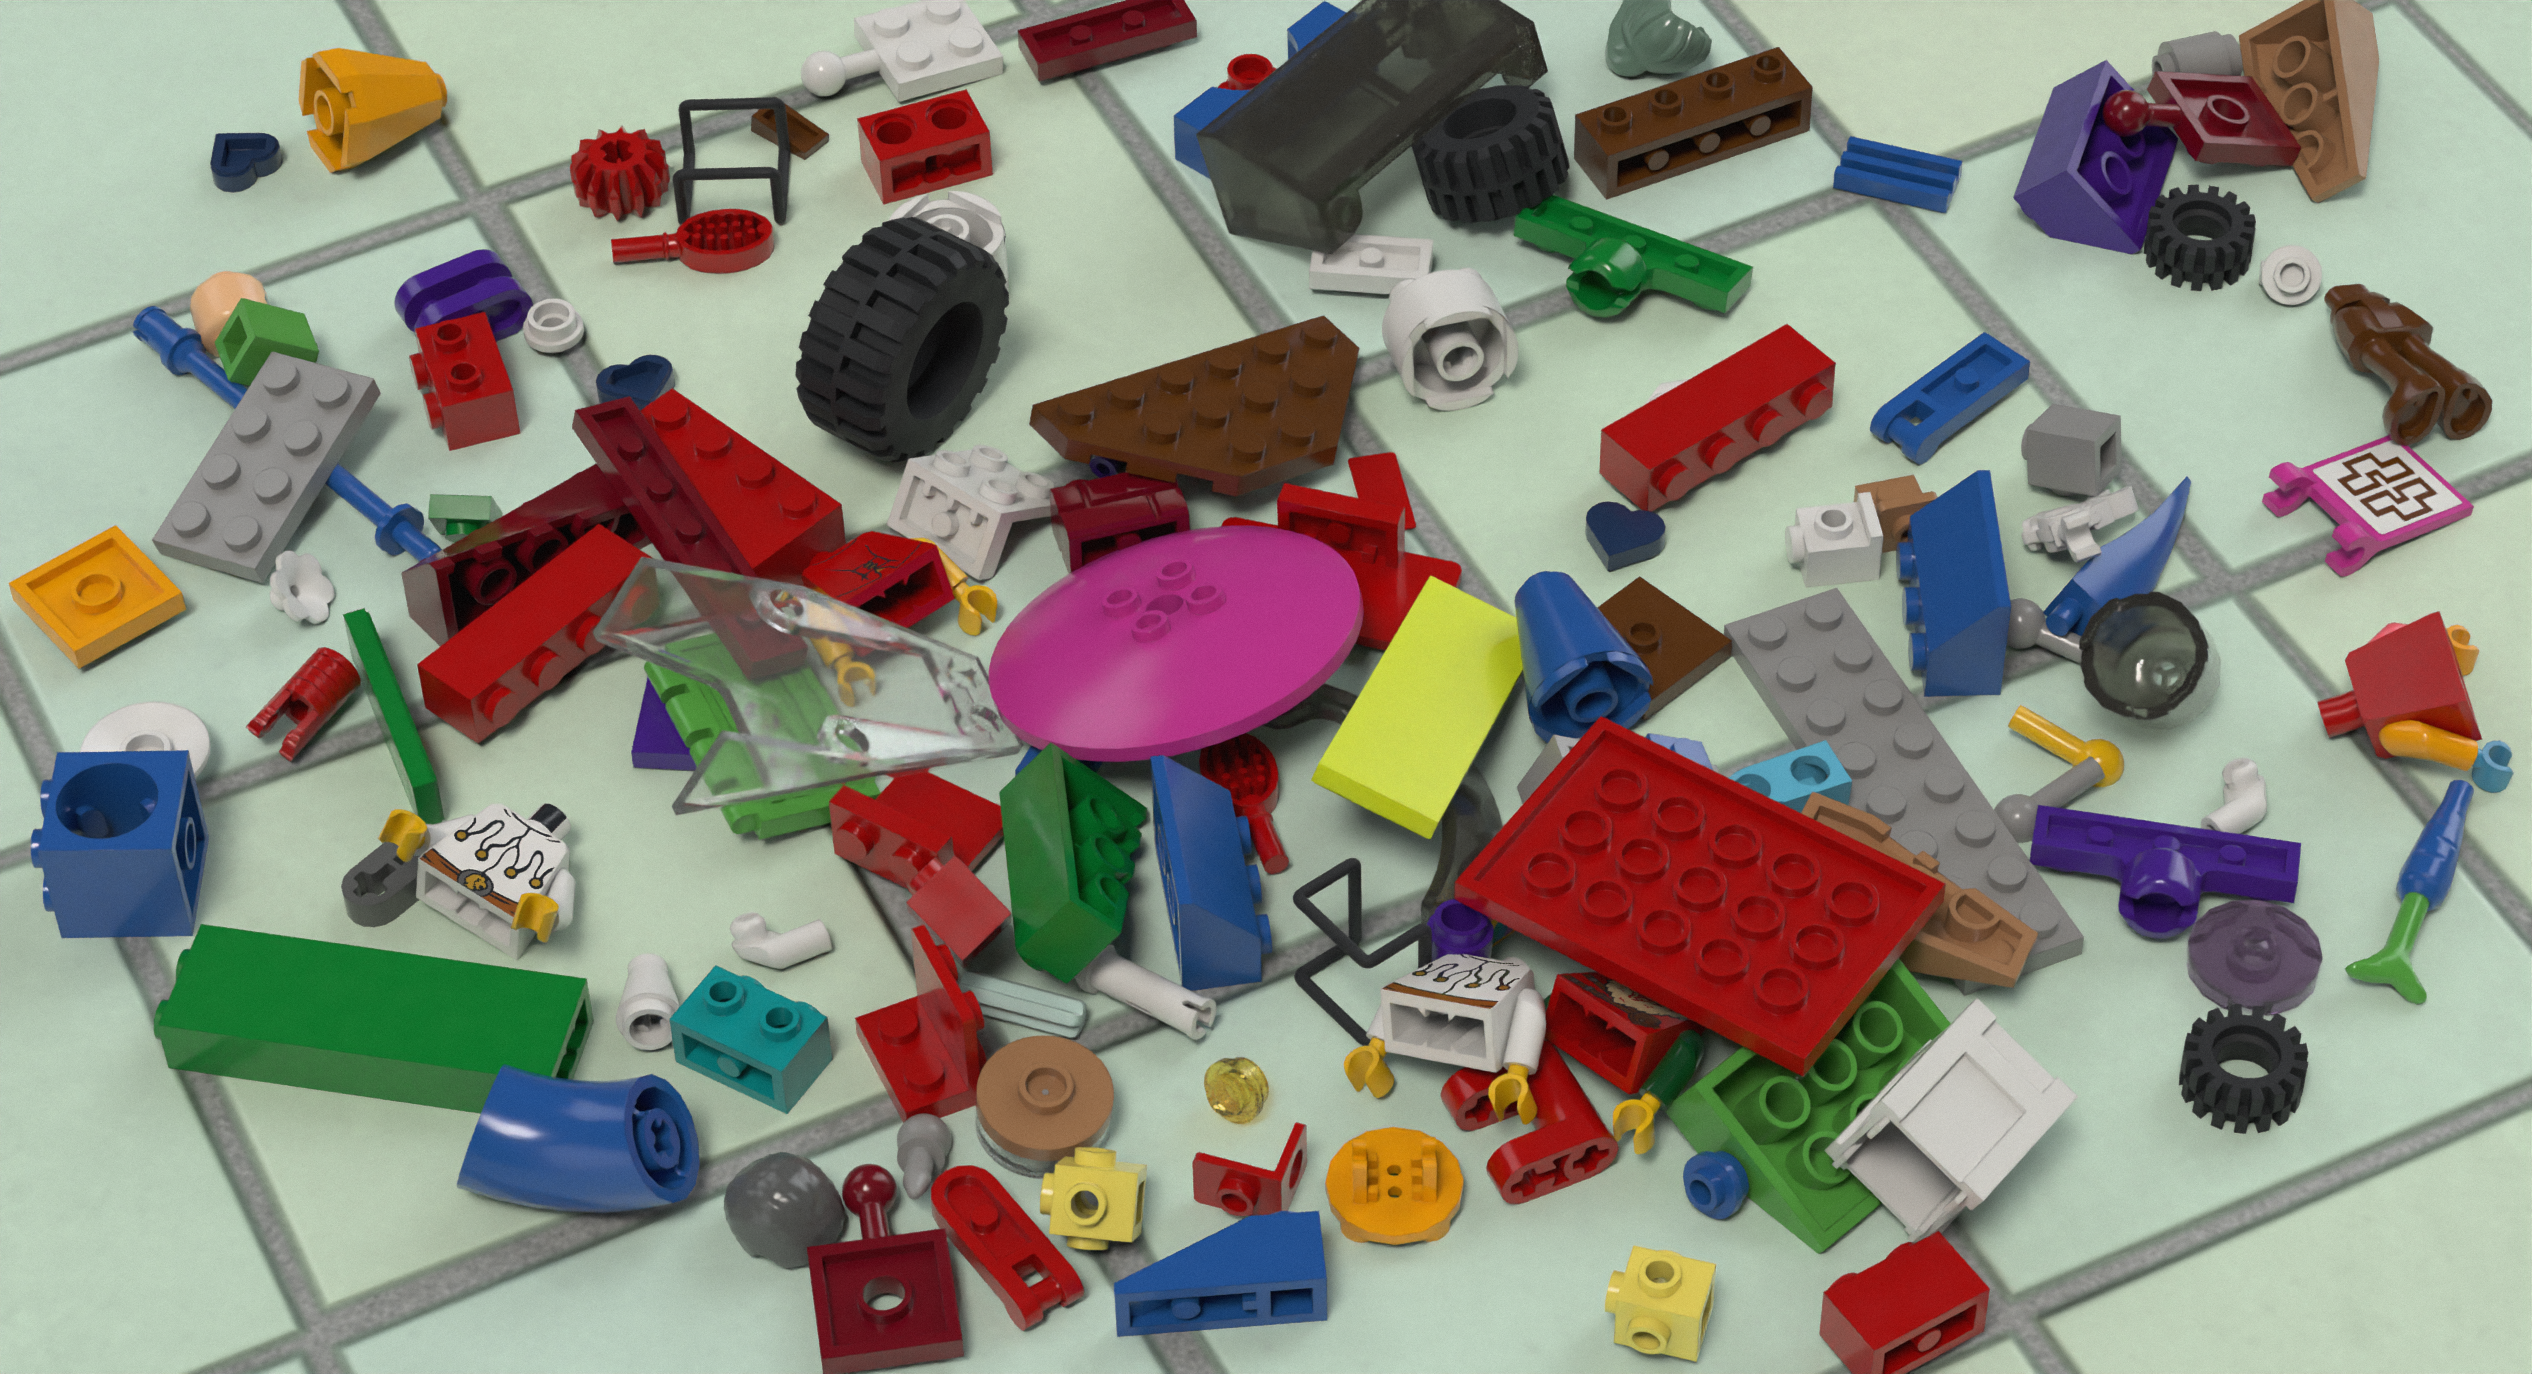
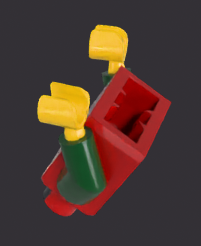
M1598 972L1557 974L1552 993L1544 999L1546 1013V1033L1544 1038L1627 1094L1640 1093L1642 1096L1640 1100H1626L1615 1107L1613 1111V1133L1615 1140L1618 1142L1625 1132L1636 1129L1633 1137L1634 1152L1636 1154H1644L1655 1143V1113L1658 1109L1668 1110L1692 1078L1704 1054L1705 1045L1701 1036L1706 1027Z

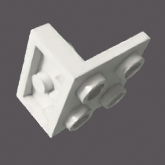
M975 445L972 450L958 452L939 450L936 452V455L908 459L887 526L907 538L923 537L932 540L962 571L977 580L993 578L1012 522L1051 516L1049 490L1054 488V483L1042 475L1022 472L1007 463L1008 457L1006 454L993 447Z

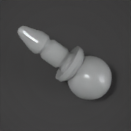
M925 1113L908 1118L900 1127L897 1135V1162L904 1172L903 1186L908 1197L914 1200L919 1199L929 1189L931 1177L937 1175L942 1170L945 1158L951 1148V1134L947 1125L937 1116Z

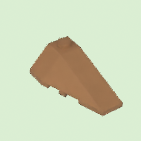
M1812 791L1801 812L1802 814L1946 883L1944 902L1899 957L1910 972L2014 988L2037 941L2038 933L1976 888H1960L1938 872L1940 862L1922 850L1919 854L1915 855L1890 837L1892 828L1876 816Z

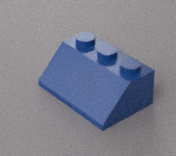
M1977 470L1911 515L1907 542H1897L1896 546L1898 580H1908L1909 587H1904L1902 592L1904 625L1915 626V633L1909 634L1910 671H1921L1924 697L2001 695L2011 602L1990 470Z
M1164 755L1151 756L1154 845L1181 986L1190 991L1262 982L1261 955L1272 953V939L1268 915L1255 914L1254 904L1262 903L1261 883L1257 864L1245 866L1244 855L1252 854L1247 816L1235 817L1231 793L1228 789Z

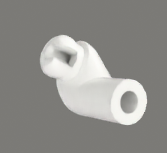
M755 912L736 917L730 925L731 934L735 938L731 945L740 958L776 969H784L830 951L832 948L827 929L819 919L782 934L766 930L765 919Z

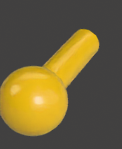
M2022 705L2018 707L2007 726L2071 763L2072 768L2089 756L2093 757L2105 775L2093 787L2110 786L2116 783L2123 774V755L2119 748L2108 740L2092 739L2084 742Z

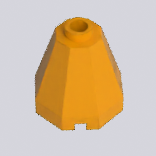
M343 48L319 51L314 53L313 57L301 61L299 104L302 116L314 115L317 129L307 131L311 148L330 173L354 168L441 118L442 107H445L447 104L445 82L440 74L434 73L427 62Z

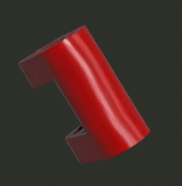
M1543 1041L1536 1073L1527 1077V1084L1537 1106L1536 1116L1531 1121L1536 1130L1504 1143L1494 1151L1486 1166L1489 1178L1503 1200L1509 1204L1529 1202L1589 1179L1606 1169L1615 1159L1619 1149L1614 1136L1555 1045L1549 1041ZM1464 1067L1448 1078L1442 1087L1440 1096L1458 1127L1463 1130L1473 1131L1499 1122L1488 1092L1491 1083L1497 1077L1507 1074V1069L1502 1067L1495 1073ZM1517 1101L1510 1103L1506 1107L1503 1120L1519 1115Z

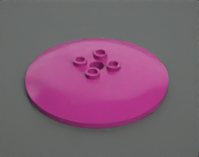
M1219 526L1155 537L1125 549L1111 552L1087 563L1048 587L1019 612L1002 634L992 654L989 666L991 696L1002 722L1021 740L1040 750H1043L1051 742L1077 760L1097 762L1149 760L1151 756L1164 755L1168 757L1199 750L1245 734L1268 723L1302 702L1322 686L1338 670L1357 641L1364 613L1361 591L1354 571L1340 554L1323 542L1293 531L1261 526Z

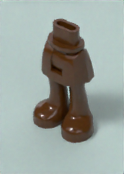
M2363 284L2340 285L2328 290L2324 296V301L2331 309L2330 322L2333 326V332L2347 360L2358 371L2375 373L2389 385L2393 393L2384 406L2382 415L2385 431L2398 445L2404 446L2417 443L2431 432L2436 423L2450 439L2456 440L2471 437L2483 427L2492 412L2493 401L2490 395L2475 377L2456 367L2429 347L2433 333V327L2429 322L2398 302L2390 303V299L2383 294L2370 292Z

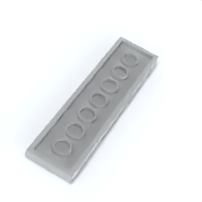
M1838 588L1724 625V635L1732 640L1731 655L1795 749L1798 750L1824 740L1827 741L1852 780L1849 806L1879 818L1892 828L1890 837L1915 855L1919 854L1922 850L1940 862L1938 872L1962 889L1976 888L2038 933L2037 941L2020 976L2082 954L2084 936L2036 868L2029 862L2026 854ZM1952 978L1963 996L1994 986L1992 984Z

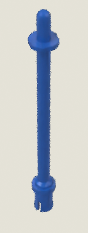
M158 306L147 307L137 315L133 322V327L137 330L133 331V335L160 355L161 363L165 368L176 375H184L190 372L232 408L235 409L248 389L242 384L228 381L225 370L206 355L201 335L191 328H182ZM337 463L325 484L377 526L375 542L382 551H386L390 555H397L407 551L420 562L442 550L439 545L422 532L424 526L422 512L407 503L392 508Z

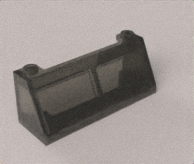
M1500 0L1360 1L1196 134L1229 234L1327 254L1335 252L1355 234L1362 221L1363 209L1359 189L1497 74H1501L1505 84L1508 86L1522 85L1530 87L1548 72L1534 22Z

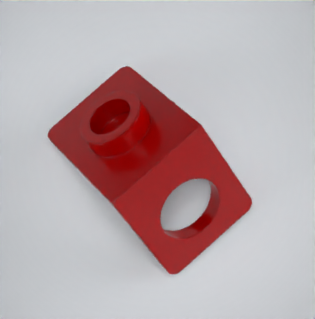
M1298 1122L1294 1124L1275 1171L1201 1152L1196 1153L1192 1162L1195 1201L1221 1208L1235 1216L1270 1215L1279 1211H1288L1307 1165V1125Z

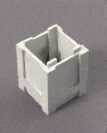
M1978 998L1968 1005L1936 1038L1930 1039L1824 1150L1834 1160L1832 1165L1836 1169L1839 1167L1843 1170L1849 1169L1906 1226L1904 1230L1910 1235L1907 1238L1910 1242H1918L1937 1231L1942 1233L1966 1206L1972 1211L1981 1204L2078 1097L2059 1077L2054 1079L1995 1021L1997 1017Z

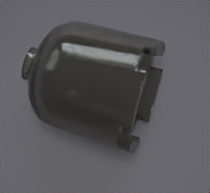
M2160 592L2133 594L2123 599L2114 598L2109 600L2090 618L2079 640V649L2082 650L2081 670L2086 689L2103 708L2144 729L2171 730L2193 722L2210 706L2220 686L2221 659L2213 637L2182 602ZM2174 666L2169 670H2164L2165 667ZM2159 674L2162 676L2161 686L2158 683ZM2178 676L2176 682L2170 685L2171 678Z

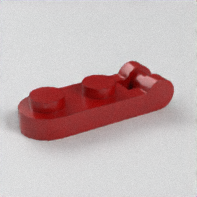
M962 1165L945 1170L936 1178L931 1187L932 1215L940 1229L946 1228L949 1240L1004 1303L1007 1313L1019 1329L1024 1331L1043 1320V1311L1058 1303L1065 1307L1084 1296L1082 1282L1074 1268L991 1173L977 1166ZM1036 1270L1043 1280L1028 1287L1022 1278Z

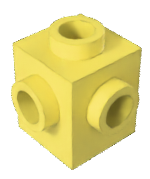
M1076 1147L1074 1157L1065 1156L1055 1164L1054 1173H1045L1043 1177L1040 1213L1051 1215L1049 1234L1067 1236L1068 1247L1084 1250H1107L1109 1240L1132 1243L1142 1232L1147 1165L1116 1162L1117 1152L1111 1149ZM1085 1191H1089L1096 1196L1098 1206L1088 1202L1085 1197Z
M1633 1245L1625 1272L1613 1271L1605 1299V1312L1615 1314L1614 1343L1630 1346L1646 1354L1660 1353L1697 1362L1713 1309L1716 1264L1683 1257L1669 1250L1656 1251Z

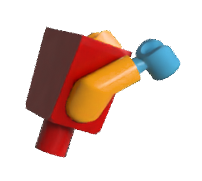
M2440 611L2428 614L2410 624L2389 623L2366 645L2349 652L2345 658V663L2353 690L2317 702L2329 738L2365 727L2378 757L2387 759L2399 756L2428 760L2462 771H2468L2473 767V781L2478 787L2491 793L2505 790L2514 774L2513 770L2507 766L2512 757V752L2505 742L2500 740L2491 741L2483 749L2478 748L2476 741L2482 740V736L2463 676L2473 671L2479 649L2474 645H2468L2470 634L2463 626L2453 625L2446 629Z

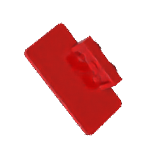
M1284 483L1277 499L1278 525L1239 517L1227 518L1221 525L1261 526L1289 530L1323 542L1340 554L1354 571L1363 600V621L1357 641L1355 642L1358 645L1386 650L1430 575L1457 589L1462 580V568L1456 562L1405 552V507Z

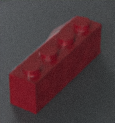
M596 463L402 572L409 617L441 646L598 524L640 550L652 542Z

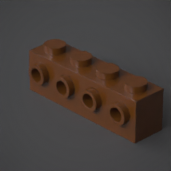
M1776 47L1575 114L1574 159L1607 200L1810 131L1813 87L1780 47Z

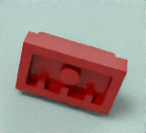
M924 924L911 928L917 996L855 1018L857 1036L903 1123L908 1118L917 1114H932L942 1118L975 1106L978 1078L987 1062L985 1052L977 1037V1031L985 1027L983 1014L977 998L971 990L962 993L957 984L958 972L948 946L945 943L936 946Z

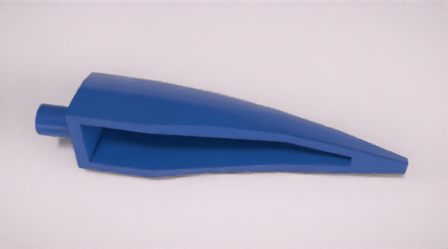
M2188 476L2150 516L2117 539L2101 546V555L2089 559L2043 611L2044 615L2047 616L2046 626L2050 632L2057 636H2064L2070 631L2109 648L2118 643L2121 635L2126 633L2152 594L2171 555L2184 517L2191 480Z

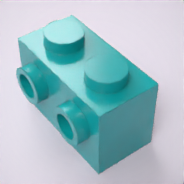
M717 965L712 968L669 1019L675 1061L785 1114L792 1110L833 1060L827 1016L821 1014L815 1007L806 1002L792 1001L766 989L759 981L752 977L738 976Z

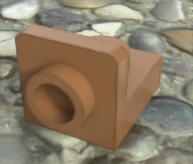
M1914 475L1855 486L1854 502H1857L1858 493H1871L1883 533L1882 553L1896 551L1897 542H1907L1910 516L1938 498L1934 491L1922 493Z

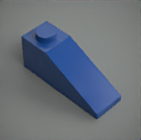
M1279 1211L1270 1215L1248 1216L1115 1282L1114 1299L1117 1337L1327 1321V1276L1319 1211Z

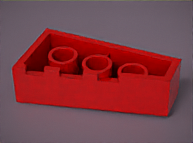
M670 389L640 410L778 606H781L805 588L801 577L812 557L822 551L833 552L846 544L841 503L675 389Z

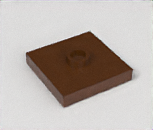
M1640 576L1597 607L1643 660L1651 673L1653 685L1650 684L1648 692L1652 700L1648 710L1641 717L1643 721L1647 720L1731 656V639Z

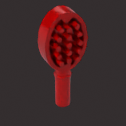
M719 209L688 218L678 227L677 232L674 234L664 232L663 235L611 239L613 263L660 258L669 260L670 257H679L683 264L693 270L718 274L739 272L760 265L773 253L774 237L772 224L766 217L743 209Z
M1247 733L1202 748L1199 759L1200 775L1230 791L1235 817L1247 816L1251 840L1264 870L1270 874L1283 871L1288 866L1289 860L1273 825L1271 814L1276 808L1279 799L1278 768L1271 751L1259 739Z

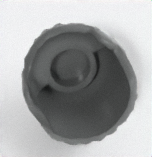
M779 1152L753 1161L744 1167L728 1184L724 1197L723 1208L726 1221L742 1248L751 1257L761 1255L785 1268L806 1265L809 1263L807 1247L832 1244L843 1230L845 1208L834 1183L820 1167L811 1160L797 1154Z

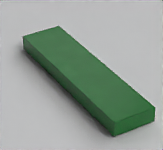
M365 608L343 614L353 662L361 678L362 685L412 810L426 824L441 823L445 818L436 776L370 613L366 612Z

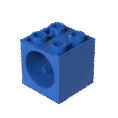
M189 750L57 752L52 779H44L41 786L40 803L44 821L42 829H34L32 832L31 860L34 868L43 869L44 908L47 912L55 913L61 938L193 936L209 834Z

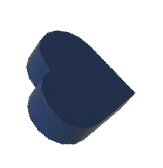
M218 133L215 135L210 165L215 186L224 192L244 191L255 184L258 177L273 174L281 167L282 155L279 141L270 134Z
M651 354L641 356L633 360L629 365H611L603 369L596 378L599 403L630 396L639 410L670 389H674L675 386L672 364L668 359L660 355Z
M1607 501L1592 506L1587 512L1585 535L1607 571H1612L1659 554L1664 548L1666 526L1663 519L1651 511H1630L1625 505Z

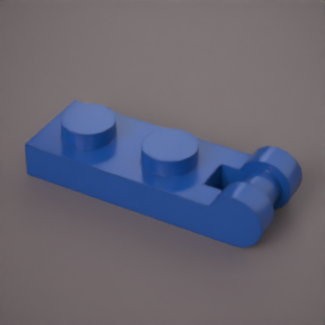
M1983 332L1885 403L1874 415L1870 424V432L1885 443L1895 441L1902 446V453L1917 464H1923L1933 456L1940 443L2026 381L2029 376L2030 361L1988 333ZM1915 417L1922 421L1916 426L1909 422Z

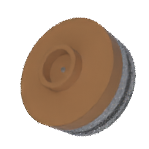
M1031 1036L1003 1046L988 1059L978 1078L975 1128L982 1147L1003 1168L1018 1175L1036 1179H1043L1045 1173H1054L1055 1164L1065 1156L1074 1157L1076 1147L1105 1148L1110 1136L1114 1102V1088L1111 1076L1103 1062L1092 1051L1069 1039L1056 1036Z

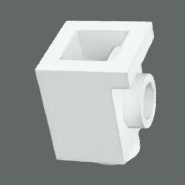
M1870 492L1858 493L1857 502L1796 509L1795 526H1787L1785 529V545L1790 564L1799 563L1806 588L1879 580L1883 533Z

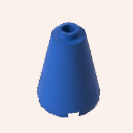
M1543 571L1529 577L1517 591L1514 603L1528 714L1535 733L1546 743L1550 741L1553 735L1575 739L1582 738L1600 716L1627 729L1632 727L1648 710L1652 700L1648 690L1650 684L1653 685V679L1646 664L1571 576L1563 572Z

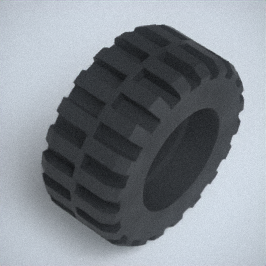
M903 217L882 222L881 227L871 228L863 234L862 242L859 245H851L842 256L843 262L838 269L830 272L823 284L825 289L819 301H814L808 315L811 318L808 329L802 332L799 344L802 355L801 359L796 362L795 376L800 383L796 388L798 398L807 417L815 426L883 461H891L893 463L908 461L910 458L921 457L930 453L934 449V444L944 442L953 433L954 425L958 421H963L972 409V401L977 393H982L988 381L986 376L991 364L996 363L1001 349L998 346L1000 336L1005 333L1008 320L1004 310L1009 305V292L1005 287L1007 281L993 255L922 219Z

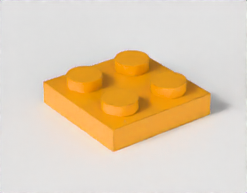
M116 525L9 582L13 601L78 669L186 610L182 592Z

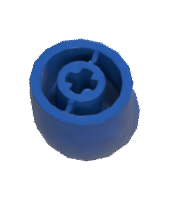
M503 1064L492 1085L469 1143L459 1173L457 1188L495 1200L532 1208L565 1212L607 1213L641 1210L671 1204L686 1199L696 1185L700 1166L698 1137L692 1116L681 1095L666 1079L649 1074L630 1079L609 1081H583L550 1077Z

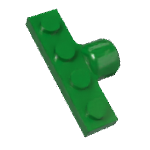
M1555 195L1543 199L1542 203L1533 208H1524L1515 219L1514 237L1534 243L1541 250L1558 252L1575 258L1568 267L1573 273L1567 278L1566 287L1572 301L1582 311L1591 316L1607 318L1619 315L1643 290L1647 289L1663 290L1693 301L1700 308L1726 313L1751 285L1753 266Z

